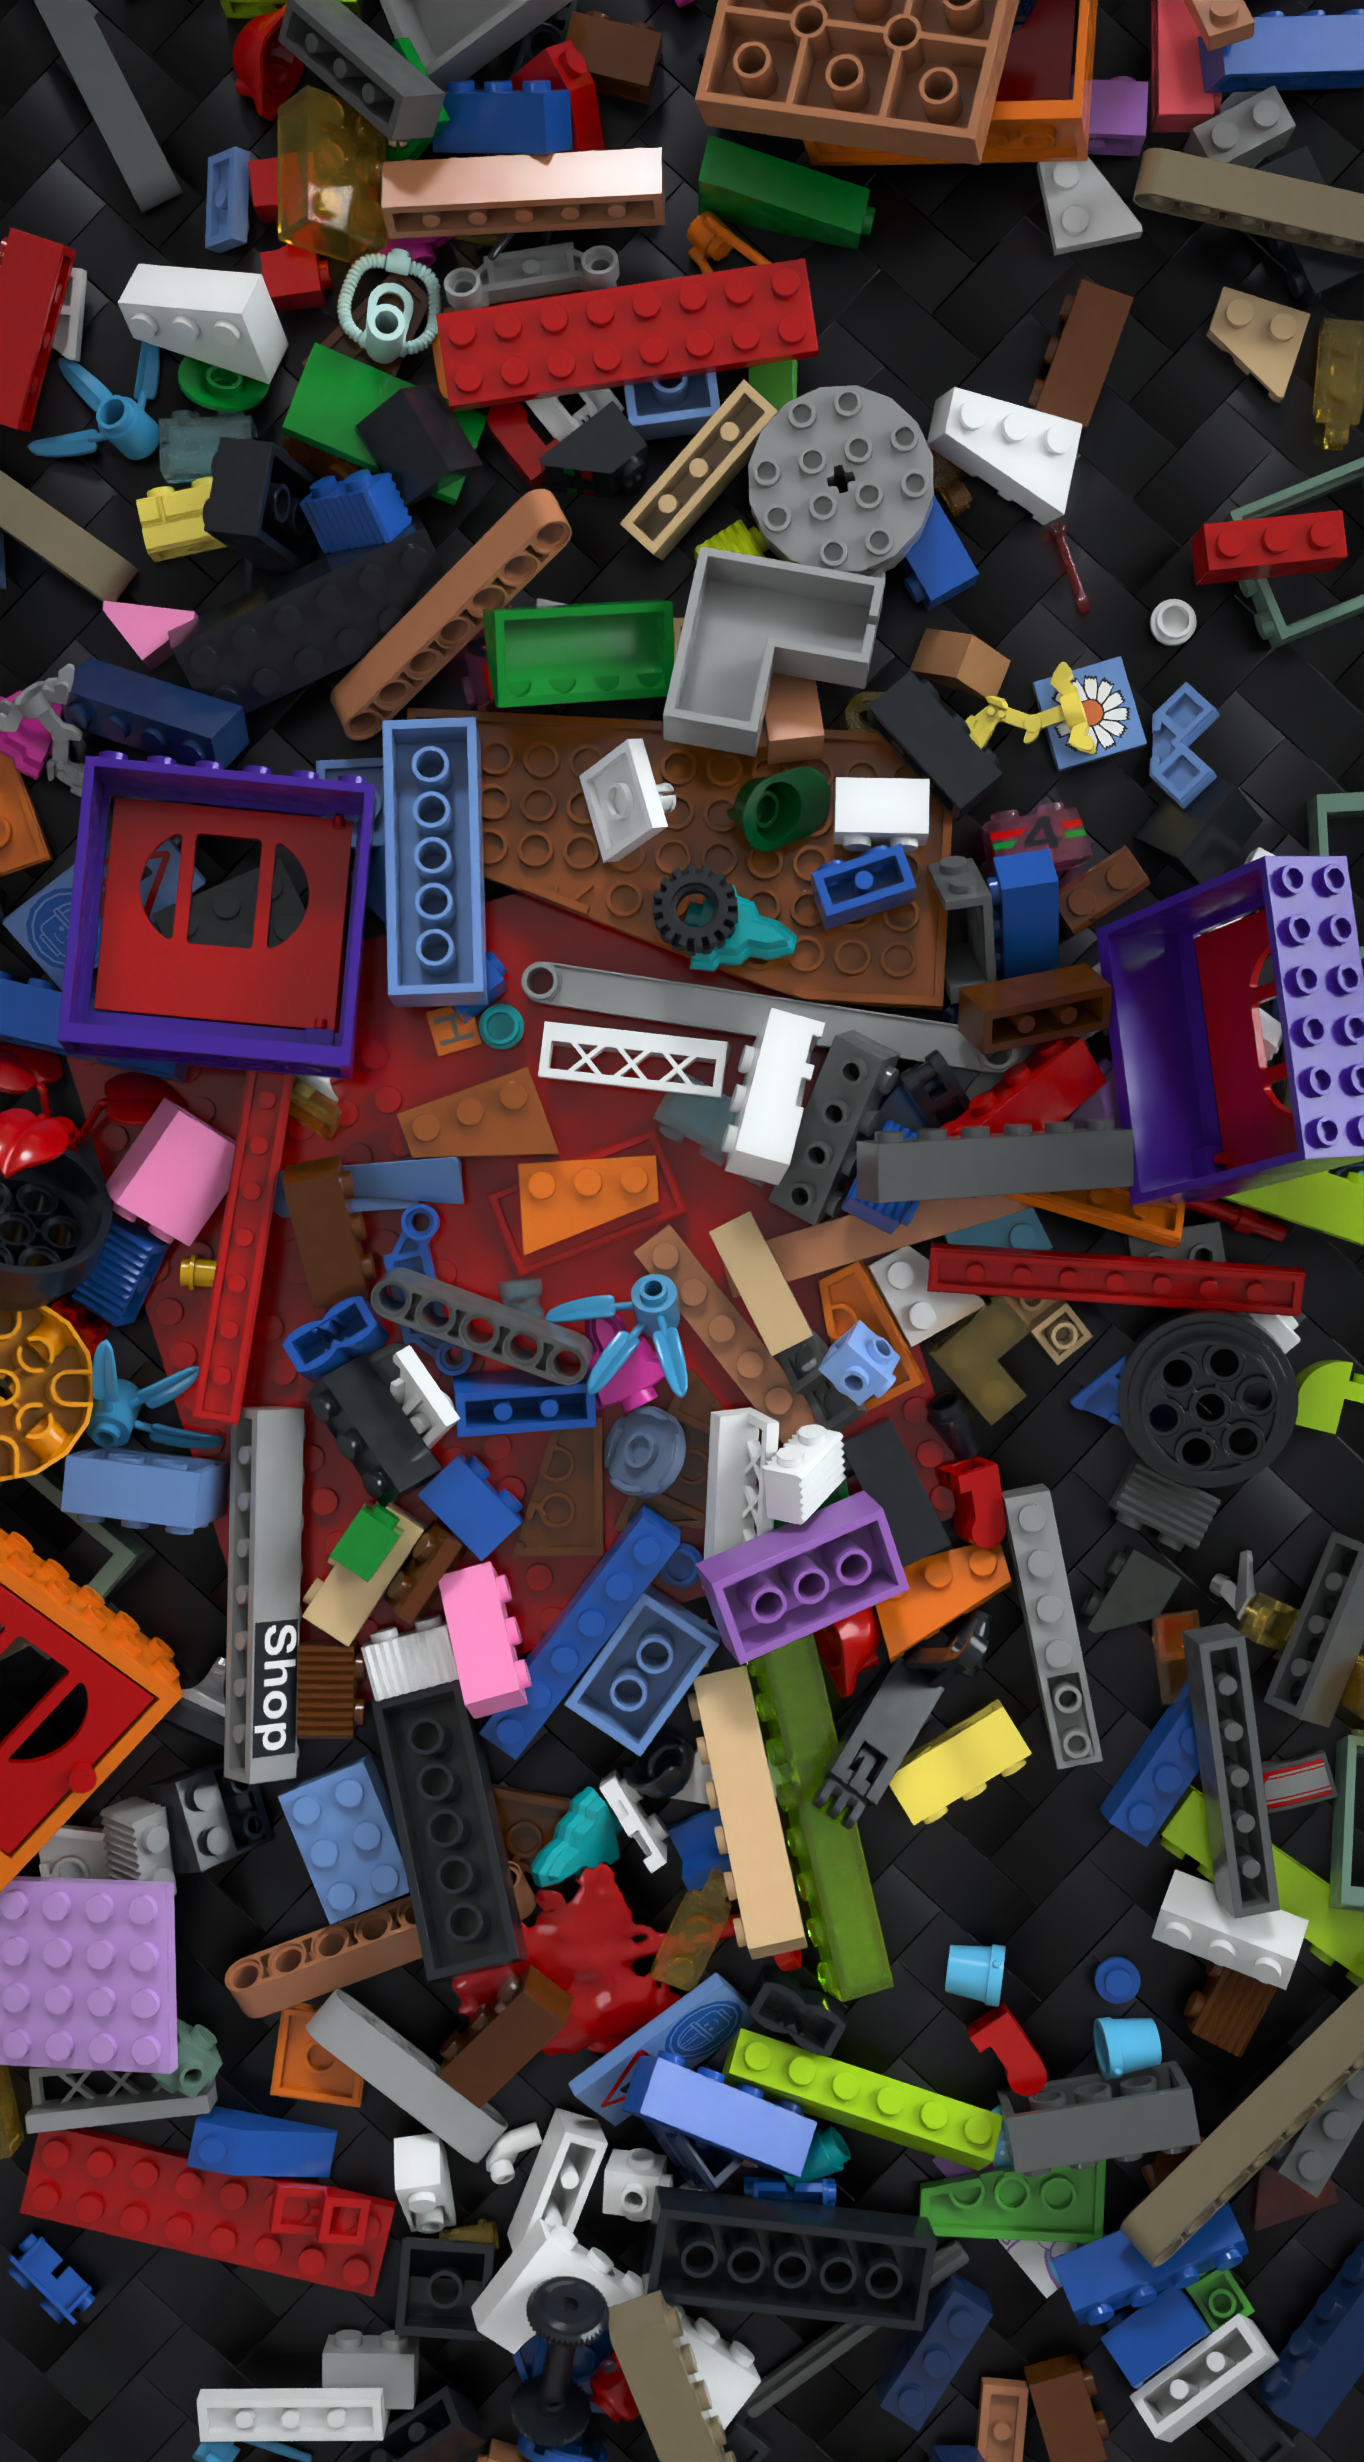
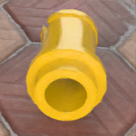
M192 1254L191 1258H182L180 1267L181 1286H189L190 1291H195L196 1286L213 1287L217 1260L198 1259L197 1254Z

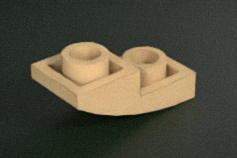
M1000 1296L1057 1365L1093 1337L1064 1300Z

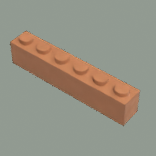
M662 147L383 162L381 209L388 238L402 239L665 225V175Z

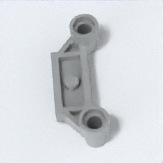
M573 242L500 253L494 261L489 260L487 255L483 256L484 263L477 270L463 267L448 273L444 279V288L447 301L454 308V312L569 291L583 290L587 292L617 287L616 280L620 274L618 255L615 250L603 245L591 247L583 253L574 249Z

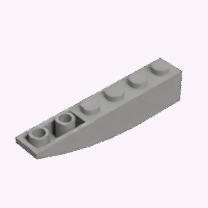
M1042 1483L1002 1491L1006 1533L1056 1768L1059 1770L1103 1761L1050 1490Z

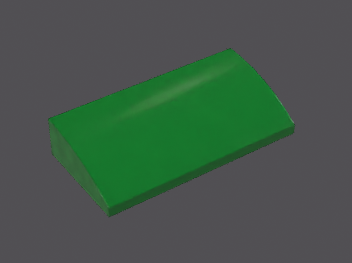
M314 343L280 433L377 474H382L355 427L401 388L414 387L416 385L318 343ZM444 398L449 406V400ZM472 409L452 412L472 447L476 450L487 416ZM465 477L430 496L455 506Z
M657 599L483 609L487 660L494 701L497 708L667 697L674 667L673 601Z

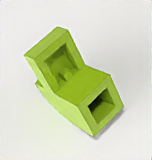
M1332 1359L1313 1363L1303 1369L1296 1376L1299 1404L1295 1425L1336 1435L1344 1399L1364 1403V1375L1354 1373L1353 1381H1349L1353 1363Z

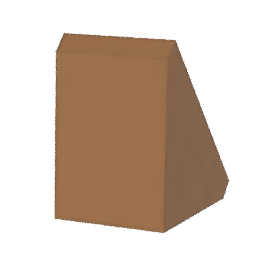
M926 628L909 672L911 671L915 675L987 702V696L997 697L1011 661L972 634Z

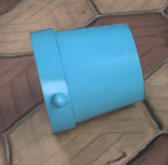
M992 1944V1946L950 1945L945 1992L981 2001L988 2006L999 2007L1006 1946Z
M1104 2017L1094 2020L1093 2038L1096 2058L1100 2071L1106 2080L1120 2078L1123 2074L1161 2064L1160 2037L1157 2026L1152 2018L1112 2019L1111 2017Z

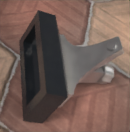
M218 1657L207 1676L198 1685L190 1689H181L182 1698L159 1721L224 1752L225 1743L224 1688L226 1685V1658Z

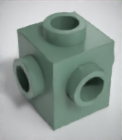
M177 2018L178 2069L171 2074L150 2073L151 2076L166 2091L170 2093L179 2091L194 2099L205 2085L214 2080L219 2068L223 2064L215 2045L217 2043L216 2037L202 2025L196 2024L195 2027H192Z

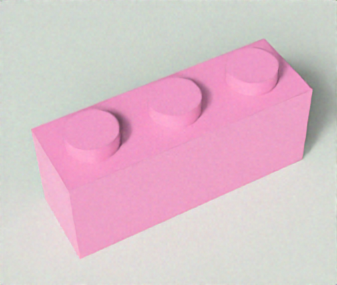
M491 1561L444 1574L438 1583L466 1708L472 1717L477 1719L527 1705L525 1688L531 1687L532 1682L525 1659L518 1661L515 1645L521 1644L522 1638L515 1616L508 1617L505 1603L512 1601V1594L506 1575L498 1576Z

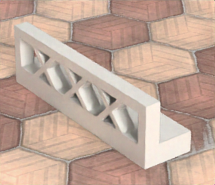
M545 1021L538 1077L722 1098L726 1065L729 1066L731 1046L725 1041ZM553 1046L575 1048L582 1056V1059L568 1070L550 1068ZM583 1049L592 1051L589 1054H586ZM604 1051L621 1053L628 1064L614 1075H604L591 1060ZM628 1054L638 1056L632 1060ZM649 1056L666 1058L674 1069L657 1081L648 1080L637 1065ZM674 1059L684 1061L678 1065ZM693 1062L715 1064L713 1087L693 1085L683 1070ZM588 1064L594 1073L578 1071ZM633 1069L640 1078L623 1076ZM679 1074L686 1084L669 1081Z
M751 1407L711 1412L704 1560L774 1530V1519L767 1518L765 1513L762 1466L766 1465V1461H771L770 1457L775 1456V1452L778 1451L779 1422ZM759 1429L762 1430L761 1445L759 1442ZM757 1478L759 1481V1490L757 1487ZM754 1522L757 1526V1534L754 1529Z
M383 2388L200 2389L197 2397L200 2442L383 2441L391 2409H385Z

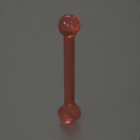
M1055 521L1049 527V534L1057 540L1076 595L1079 611L1081 613L1091 610L1087 594L1084 593L1065 538L1067 528L1064 523Z

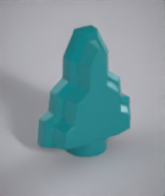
M733 886L738 904V923L735 924L734 934L731 938L729 936L726 938V944L719 949L717 946L712 948L711 954L704 955L703 951L696 952V956H691L690 969L714 972L720 965L740 966L750 957L773 960L794 955L798 937L778 920L760 916L755 903L737 896L736 888ZM705 896L703 904L690 902L684 924L690 927H700L708 923L714 913V906L710 899Z
M586 1787L583 1792H579L569 1802L568 1812L556 1824L553 1840L534 1859L530 1867L535 1885L542 1888L559 1884L572 1874L580 1877L586 1867L593 1870L600 1863L611 1865L620 1858L616 1836L623 1830V1827L608 1802L604 1801L592 1787Z

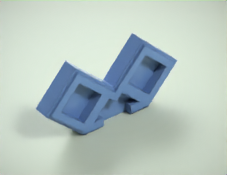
M1187 682L1153 713L1152 758H1150L1149 774L1151 779L1183 810L1217 778L1214 771L1188 747L1220 716L1217 709Z

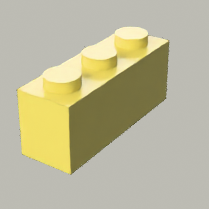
M997 1699L908 1753L897 1769L889 1786L913 1825L922 1820L924 1824H930L948 1812L946 1806L958 1798L962 1797L966 1801L982 1793L987 1788L986 1781L1000 1773L1003 1777H1006L1020 1770L1026 1764L1024 1758L1032 1753L1003 1705Z

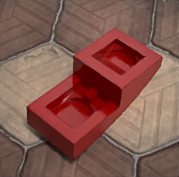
M275 2181L268 2227L270 2233L316 2236L318 2243L364 2246L371 2198L359 2193L326 2186Z

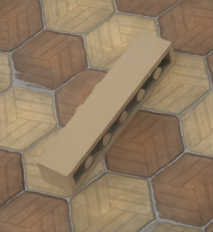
M747 1666L697 1676L693 1681L695 1693L687 1694L693 1722L698 1720L702 1722L704 1736L696 1738L701 1764H710L713 1780L705 1782L710 1809L719 1808L722 1825L714 1827L720 1855L729 1854L732 1871L724 1872L723 1874L729 1901L738 1899L741 1917L733 1919L739 1948L747 1946L752 1960L808 1948Z

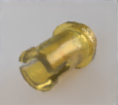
M485 2218L480 2219L476 2225L439 2231V2239L495 2243V2251L499 2249V2235L496 2223H487Z

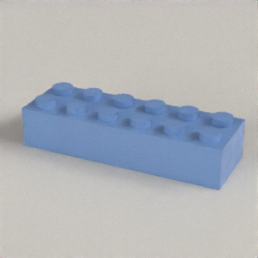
M476 717L382 721L388 996L394 1008L486 1005L488 1002L481 736Z

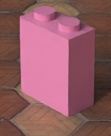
M165 1097L105 1184L110 1198L114 1201L112 1210L130 1222L134 1223L140 1217L150 1223L148 1230L168 1244L177 1239L190 1247L228 1191L236 1141Z

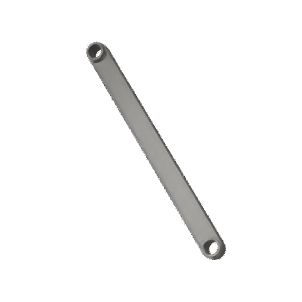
M546 961L535 962L529 965L521 978V986L526 996L534 1002L550 1006L757 1037L770 1009L775 1008L824 1022L823 1034L818 1039L816 1047L830 1049L835 1035L855 1030L900 1053L899 1059L925 1063L924 1057L937 1049L952 1068L990 1074H1003L1008 1068L1016 1064L1019 1057L1018 1047L1011 1049V1057L1006 1063L1002 1065L990 1063L985 1055L977 1050L958 1031V1024ZM541 972H551L554 981L552 988L544 994L534 993L532 988L534 977Z

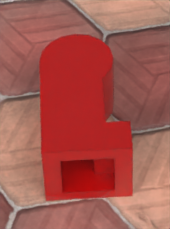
M519 402L492 406L487 418L494 442L532 490L538 489L544 484L539 458L556 446L559 441L555 438L548 445H545L529 425L527 413Z
M976 1455L972 1458L937 1468L940 1486L953 1491L955 1508L957 1510L953 1519L955 1534L960 1539L983 1549H991L997 1546L1003 1540L1006 1533V1518L998 1464Z
M1004 2001L999 2004V2007L992 2008L966 2026L971 2041L980 2053L990 2046L1003 2064L1010 2088L1015 2093L1022 2096H1032L1044 2088L1047 2081V2071L1040 2054Z

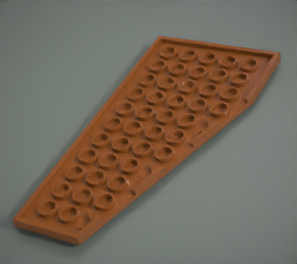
M408 708L407 720L476 717L481 736L484 879L691 959V956L687 955V951L681 950L678 953L672 949V945L669 942L665 944L661 939L653 917V896L655 890L659 891L661 887L660 881L665 876L668 879L672 877L674 869L679 867L682 872L688 870L687 865L696 864V869L703 870V866L706 865L712 867L713 873L717 874L720 871L725 875L726 882L735 886L737 896L753 901L760 916L778 920L798 937L794 955L773 960L750 957L740 966L720 965L717 968L718 970L795 1000L821 1004L942 1010L948 910L945 911L927 873V864L939 863L941 859L951 856L953 817L930 791L929 835L926 846H918L916 851L904 852L916 884L913 902L825 930L810 888L811 873L816 872L820 866L835 860L846 862L861 857V854L865 852L845 850L842 844H833L836 777L918 779L877 732L824 729L823 758L768 764L765 747L757 748L756 757L664 740L663 721ZM643 738L656 785L662 783L672 785L674 791L662 795H676V806L672 812L664 813L668 825L667 828L620 861L603 863L579 776L627 739ZM803 766L820 771L827 779L830 788V807L825 820L818 829L803 839L781 846L775 850L762 852L754 849L748 843L736 822L727 816V810L734 807L736 796L741 787L751 779L769 777L795 767ZM871 845V848L882 845ZM691 894L681 900L677 908V915L683 923H685L690 902L703 904L705 896Z

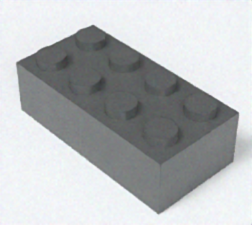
M1176 2061L1164 2062L1157 2066L1123 2074L1122 2077L1106 2080L1102 2073L1048 2081L1039 2093L1032 2096H1022L1015 2093L1011 2088L997 2090L1000 2114L1003 2116L1002 2126L1005 2144L1015 2174L1024 2173L1028 2177H1039L1050 2173L1051 2168L1069 2165L1072 2169H1087L1095 2166L1099 2160L1115 2158L1117 2161L1130 2162L1142 2158L1143 2153L1161 2150L1165 2154H1179L1189 2150L1190 2145L1201 2144L1192 2088Z

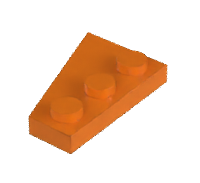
M656 1155L518 1164L524 1256L659 1202Z
M863 1260L856 1261L818 1281L827 1336L830 1337L831 1345L860 1320L877 1336L887 1340L893 1350L901 1356L892 1373L896 1377L895 1382L880 1398L873 1394L864 1402L867 1411L925 1382Z
M1001 1543L991 1549H983L973 1544L926 1556L903 1568L910 1590L875 1605L890 1663L903 1656L905 1651L924 1639L926 1641L940 1632L942 1627L962 1614H968L1011 1586V1577Z

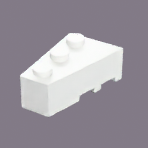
M138 264L118 301L120 310L133 338L270 384L289 346L262 274Z
M953 387L935 401L927 444L928 447L972 477L978 476L999 490L997 494L1007 501L1013 500L1034 514L1032 518L1045 525L1065 513L1082 424Z
M771 1008L753 1046H744L738 1065V1072L745 1073L743 1085H736L729 1111L736 1113L734 1125L728 1124L721 1146V1151L728 1153L725 1171L779 1185L790 1166L804 1110L801 1104L806 1080H811L815 1066L809 1064L811 1053L818 1039L822 1037L825 1026L824 1022Z

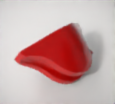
M287 3L272 13L260 15L250 20L238 34L233 48L232 62L238 76L235 84L236 92L253 98L258 115L271 122L297 87L305 66L302 61L278 41Z
M872 1607L812 1633L820 1656L841 1698L848 1697L854 1692L858 1673L879 1664L875 1651L879 1646L881 1638V1626L879 1618Z

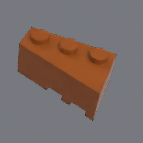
M528 1067L397 1114L414 1160L458 1157L461 1159L559 1157L558 1148Z

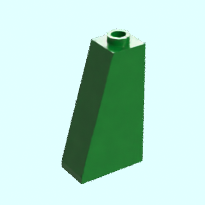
M708 135L698 179V215L710 210L723 221L858 251L861 235L870 236L876 208L868 206L870 189L719 137Z

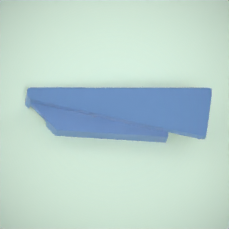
M458 1157L343 1166V1170H351L354 1177L356 1198L351 1199L354 1212L407 1209L414 1204H420V1201L456 1205L464 1204L461 1158ZM281 1170L274 1211L280 1217H290L282 1185L284 1170Z

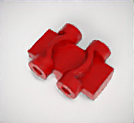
M66 1298L55 1302L50 1309L72 1324L89 1350L90 1355L94 1357L97 1346L100 1342L106 1340L104 1336L109 1332L108 1323L103 1319H97L90 1323L85 1318L90 1310L77 1302L71 1304Z

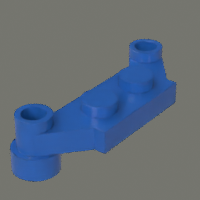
M414 1204L408 1207L402 1215L401 1226L403 1230L392 1253L383 1256L386 1272L391 1268L404 1267L437 1279L429 1243L439 1229V1215L429 1205ZM422 1213L426 1214L430 1220L429 1227L425 1231H420L415 1225L417 1216ZM390 1285L394 1300H406L405 1293L401 1288L396 1285ZM436 1301L429 1303L430 1309L435 1315L447 1317L444 1304ZM400 1324L404 1344L415 1343L435 1358L437 1367L443 1373L455 1376L464 1373L470 1368L473 1362V1351ZM453 1347L460 1349L463 1353V1361L460 1364H454L449 1359L448 1354Z

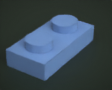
M234 146L208 157L205 249L222 253L247 243V235L250 228L248 218V199L251 185L248 169L250 151Z

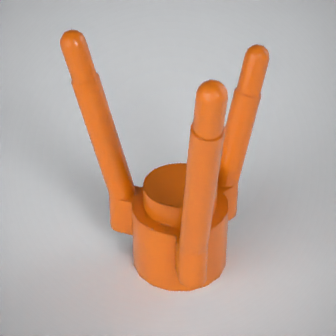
M710 210L696 217L687 230V240L693 245L688 252V256L699 266L702 274L713 272L707 261L708 258L719 261L731 251L732 247L756 265L772 263L736 236Z

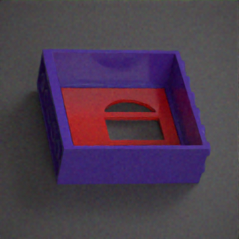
M101 751L98 757L86 756L58 1029V1042L69 1055L352 1080L376 812L375 784H366L365 778L355 775L338 776V781L319 779V774L306 770L291 771L290 776L271 774V769L256 765L244 766L243 771L225 770L223 764L205 760L196 761L195 766L176 765V760L164 756H148L147 762L128 760L126 754L115 751ZM111 797H115L106 891H102ZM353 821H358L339 1033H334ZM179 835L182 837L173 936L167 939L148 920L141 902L140 887L144 869L151 856L162 844ZM201 835L254 840L262 843L253 945L251 948L189 943L187 940L197 838ZM283 846L297 859L304 870L308 882L309 900L305 916L297 930L283 943L274 948H269L267 943L276 848ZM100 918L103 921L94 1010L98 1011H90Z
M1263 856L1096 929L1101 975L1112 985L1111 1017L1108 1030L1121 1128L1134 1130V1186L1129 1187L1131 1206L1211 1201L1364 1161V978L1347 856ZM1255 911H1259L1258 913H1255V914H1253V915H1250V916H1248V917H1245V918H1243V919H1240V920H1238V921H1235V922H1233V923H1230V924H1228V925H1226V926H1223V927H1221V928H1218V929L1213 930V931H1211V932H1208V933H1206V934L1200 935V934H1202V933H1204V932H1206V931H1209V930H1211V929H1214V928H1216V927H1219V926H1221V925H1224V924H1226V923H1229V922H1231V921H1233V920H1236V919H1238V918H1241V917H1243V916H1246V915H1248V914H1251V913H1253V912H1255ZM1271 952L1275 981L1258 987L1257 984L1262 966ZM1277 998L1286 1062L1267 1068L1259 1005ZM1288 1079L1292 1110L1285 1107L1277 1099L1271 1089L1273 1083Z

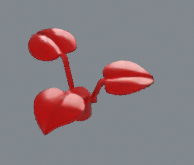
M7 1042L0 1044V1091L9 1094H24L36 1088L39 1093L42 1114L38 1116L22 1108H13L0 1113V1173L5 1179L23 1169L52 1161L62 1155L67 1148L78 1154V1144L87 1143L91 1128L101 1111L107 1108V1116L112 1122L128 1126L146 1125L165 1097L186 1110V1103L183 1098L160 1078L138 1072H126L118 1074L106 1082L104 1093L107 1098H101L96 1102L81 1130H78L71 1119L61 1116L52 1118L48 1091L44 1084L53 1083L61 1079L63 1067L60 1058L51 1052Z

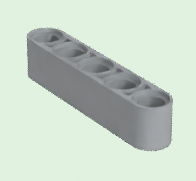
M335 1989L305 2026L311 2037L322 2047L470 2161L479 2163L507 2129V2121L489 2103H485L480 2109L437 2076L440 2069L439 2064L346 1992Z

